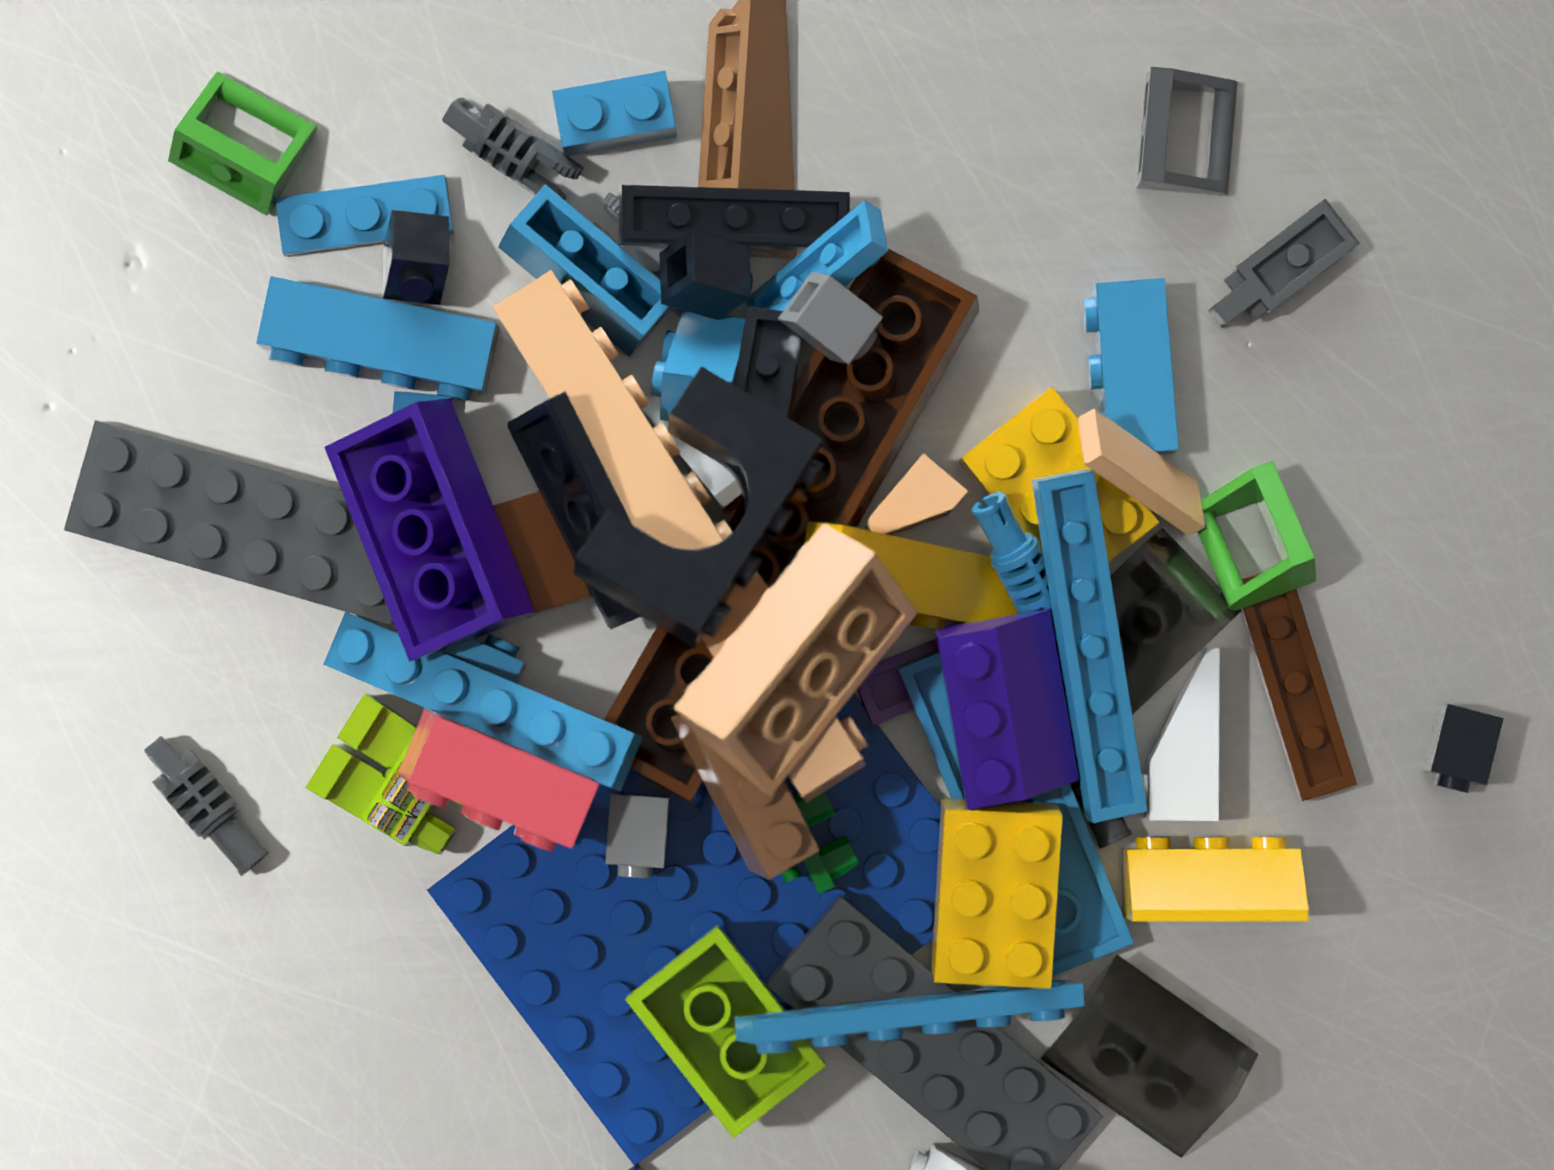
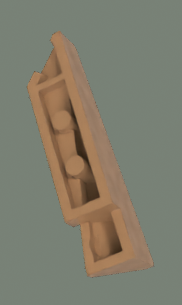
M738 0L732 9H719L709 23L698 187L794 190L786 0ZM749 249L750 257L791 259L797 253V250Z

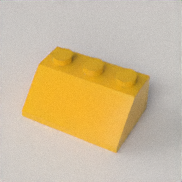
M1136 837V848H1122L1123 917L1132 922L1309 921L1301 849L1286 848V837H1251V848H1228V837H1194V848H1171V837Z

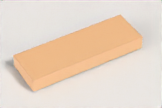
M1096 409L1078 417L1084 465L1183 533L1190 536L1205 528L1197 480Z

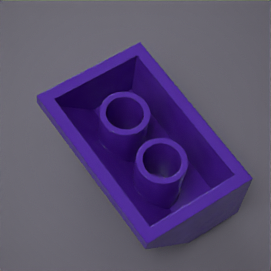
M1050 609L935 629L967 809L1026 800L1078 781L1079 775Z

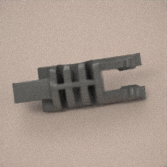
M461 97L450 104L442 118L445 124L465 138L462 144L464 148L478 158L483 159L487 164L505 176L513 179L514 182L533 195H536L546 184L564 200L567 197L559 187L534 171L540 161L561 176L577 180L584 169L581 164L544 139L539 138L535 133L509 118L508 115L489 103L485 105L484 109H481Z

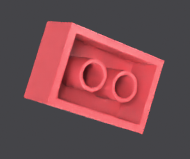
M424 709L398 771V774L409 782L407 791L413 793L412 796L445 809L448 800L451 799L463 804L460 812L467 815L466 818L497 831L500 830L502 822L505 821L516 826L514 835L521 837L522 841L551 853L554 852L557 843L571 849L573 848L599 786V783L427 709Z

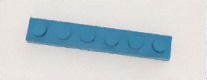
M1082 469L1032 479L1085 819L1091 823H1097L1147 812L1094 471Z
M345 612L323 664L618 791H621L643 739L638 734L441 651L409 662L398 633L348 612Z
M1052 980L1051 989L1000 986L738 1016L734 1018L736 1041L757 1045V1053L768 1054L792 1051V1040L812 1038L813 1047L848 1044L847 1034L867 1032L868 1040L898 1039L903 1037V1027L922 1025L923 1034L950 1033L957 1031V1021L976 1019V1026L980 1028L1011 1025V1015L1030 1013V1021L1060 1020L1065 1018V1008L1083 1007L1085 1003L1083 983Z

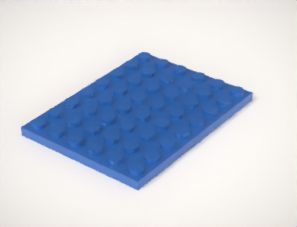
M854 693L835 716L839 722L850 716L868 746L859 751L866 766L825 791L836 815L809 827V830L818 848L846 835L859 864L842 877L833 880L835 887L821 894L818 893L804 861L796 864L801 876L788 883H785L781 873L769 880L750 872L709 791L706 793L699 808H696L630 770L621 791L599 783L572 849L557 843L554 852H548L522 841L521 837L514 835L516 826L512 825L427 889L428 893L634 1166L710 1108L630 1007L625 998L717 924L721 926L764 983L839 894L911 955L933 939L941 807L878 725L872 727L863 704ZM787 775L784 781L793 797L799 794V791L789 775ZM610 794L670 798L665 868H653L652 878L617 876L618 865L606 864ZM770 989L786 1011L795 1010Z

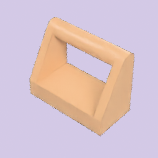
M923 453L872 513L866 524V530L893 536L948 516L963 499L968 490Z

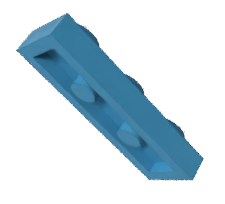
M445 174L275 198L282 254L285 257L385 243L392 210L449 216V234H454L447 177Z
M865 200L754 291L751 294V298L746 301L747 307L784 311L811 272L830 275L844 287L867 268L875 265L888 252L881 210Z

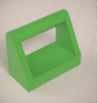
M217 71L175 128L168 162L267 216L276 204L275 198L280 197L312 141L318 126ZM218 98L293 138L277 163L204 124Z
M1273 461L1249 469L1201 500L1205 528L1197 533L1230 610H1239L1316 582L1314 554ZM1257 502L1282 561L1244 584L1216 517Z

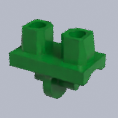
M823 792L807 803L800 793L793 796L808 828L836 815L826 792ZM846 835L820 847V851L803 860L819 894L834 888L833 880L842 877L859 864ZM796 865L781 873L785 883L801 876Z

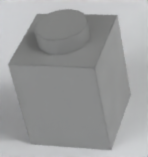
M811 272L778 319L828 359L849 365L853 359L861 358L871 348L877 336V332L874 329L883 317L832 276Z
M610 794L606 864L618 865L617 876L652 878L653 868H665L670 798Z

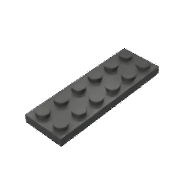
M94 421L65 523V531L394 625L341 490L105 422Z
M840 894L765 981L768 988L795 1010L956 992L946 983H935L931 970ZM976 1019L957 1021V1031L941 1034H923L922 1025L903 1027V1037L891 1040H868L867 1032L847 1034L848 1044L839 1046L987 1170H1059L1104 1117L1097 1109L999 1027H977Z

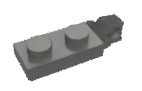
M1325 198L1233 269L1234 272L1224 279V282L1232 292L1208 311L1221 328L1245 310L1248 311L1254 320H1257L1266 313L1268 315L1357 247L1360 242Z

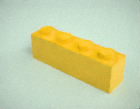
M808 522L805 544L826 523ZM826 524L876 554L917 611L916 616L910 622L911 626L935 630L945 627L946 621L957 623L958 625L1017 614L1011 598L1008 597L1004 585L998 578V573L990 563V556L845 525Z

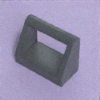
M1150 67L1145 81L1136 188L1220 196L1228 195L1237 81L1173 68ZM1172 89L1214 93L1206 178L1165 171Z

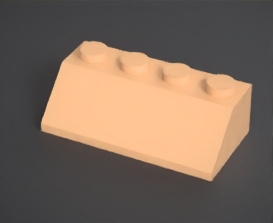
M823 524L814 537L800 549L796 559L775 585L764 593L758 606L736 633L726 640L722 650L706 670L688 687L684 697L674 709L703 742L761 791L771 796L916 616L917 611L874 552Z

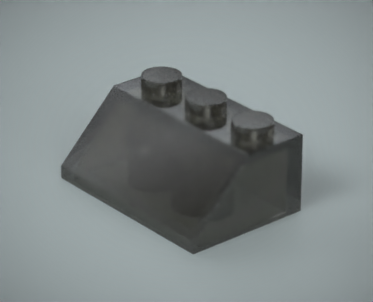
M1116 955L1085 992V1006L1074 1008L1040 1059L1182 1158L1237 1098L1259 1054L1122 957Z

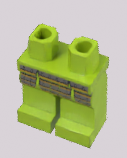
M364 693L337 738L386 767V771L379 770L345 747L332 744L305 788L351 813L403 846L415 844L419 848L441 855L457 829L433 814L436 808L435 805L412 796L413 793L407 791L409 782L398 774L417 726L372 695Z

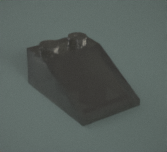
M1164 528L1160 529L1143 543L1110 576L1132 715L1242 611L1241 609L1235 611L1229 609L1221 588ZM1055 641V642H1056L1057 653H1058V659H1059L1061 677H1062V682H1063V688H1064V681H1063V675H1062V669H1061V663H1060V656H1059L1058 644H1057V641Z

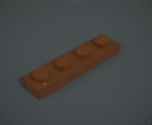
M1260 574L1244 578L1242 581L1245 584ZM1297 589L1240 609L1299 801L1309 800L1357 785Z

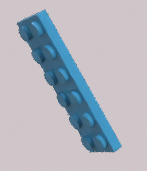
M936 650L898 665V669L950 797L964 799L939 651ZM1067 784L1026 800L1015 801L1057 804L1062 813L1052 976L1134 944L1071 785Z

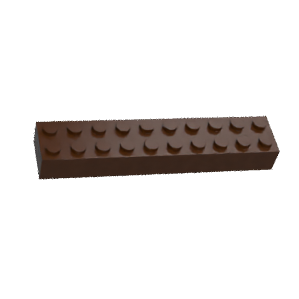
M889 248L888 252L875 265L867 268L857 276L849 288L850 292L883 317L874 329L877 332V336L871 348L861 358L853 359L849 365L832 361L815 348L795 383L789 419L823 439L817 459L824 462V466L809 491L805 493L797 489L787 504V507L794 512L779 538L774 541L766 537L756 553L757 556L763 559L757 572L768 589L775 585L796 559L800 549L805 545L808 522L845 525L857 528L979 312L977 295ZM740 494L725 506L716 524L725 520L732 532L736 530L745 516L743 494ZM657 626L604 721L643 737L630 771L699 808L708 789L671 718L678 714L674 708L684 697L688 687L701 676L714 660V657L702 638L696 648H693Z

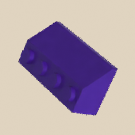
M450 398L415 402L324 447L409 662L489 634L535 613Z

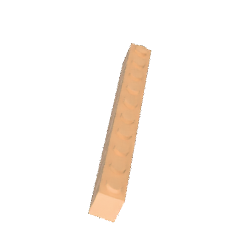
M550 270L492 307L549 398L566 391L624 509L635 527L666 545L680 549L706 548L721 542L733 533L725 520L714 525L702 506L712 501L694 471L684 477L672 460L674 456L681 452L667 432L663 423L652 428L641 410L650 405L648 399L632 375L621 380L610 362L618 358L619 354L602 327L592 333L580 315L588 310L589 307L571 279L561 285L553 271ZM756 572L745 589L738 585H735L724 602L732 607L716 636L712 638L706 633L703 635L702 639L714 658L722 650L726 640L736 633L758 606L762 596L768 590L758 572ZM835 716L788 775L807 803L866 766L859 751L867 747L868 744L850 716L840 722Z

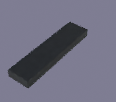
M621 185L619 188V245L668 247L689 231L696 230L747 245L749 249L804 251L850 212V192Z

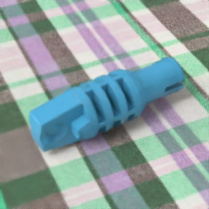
M996 492L985 496L982 500L987 508H983L982 504L977 502L972 507L971 512L977 518L993 548L990 555V563L998 573L1000 582L1004 585L1008 597L1011 598L1012 604L1019 614L1050 609L1055 641H1057L1041 545L1037 538L1030 533L1023 532L1007 502L1008 498L1005 493Z

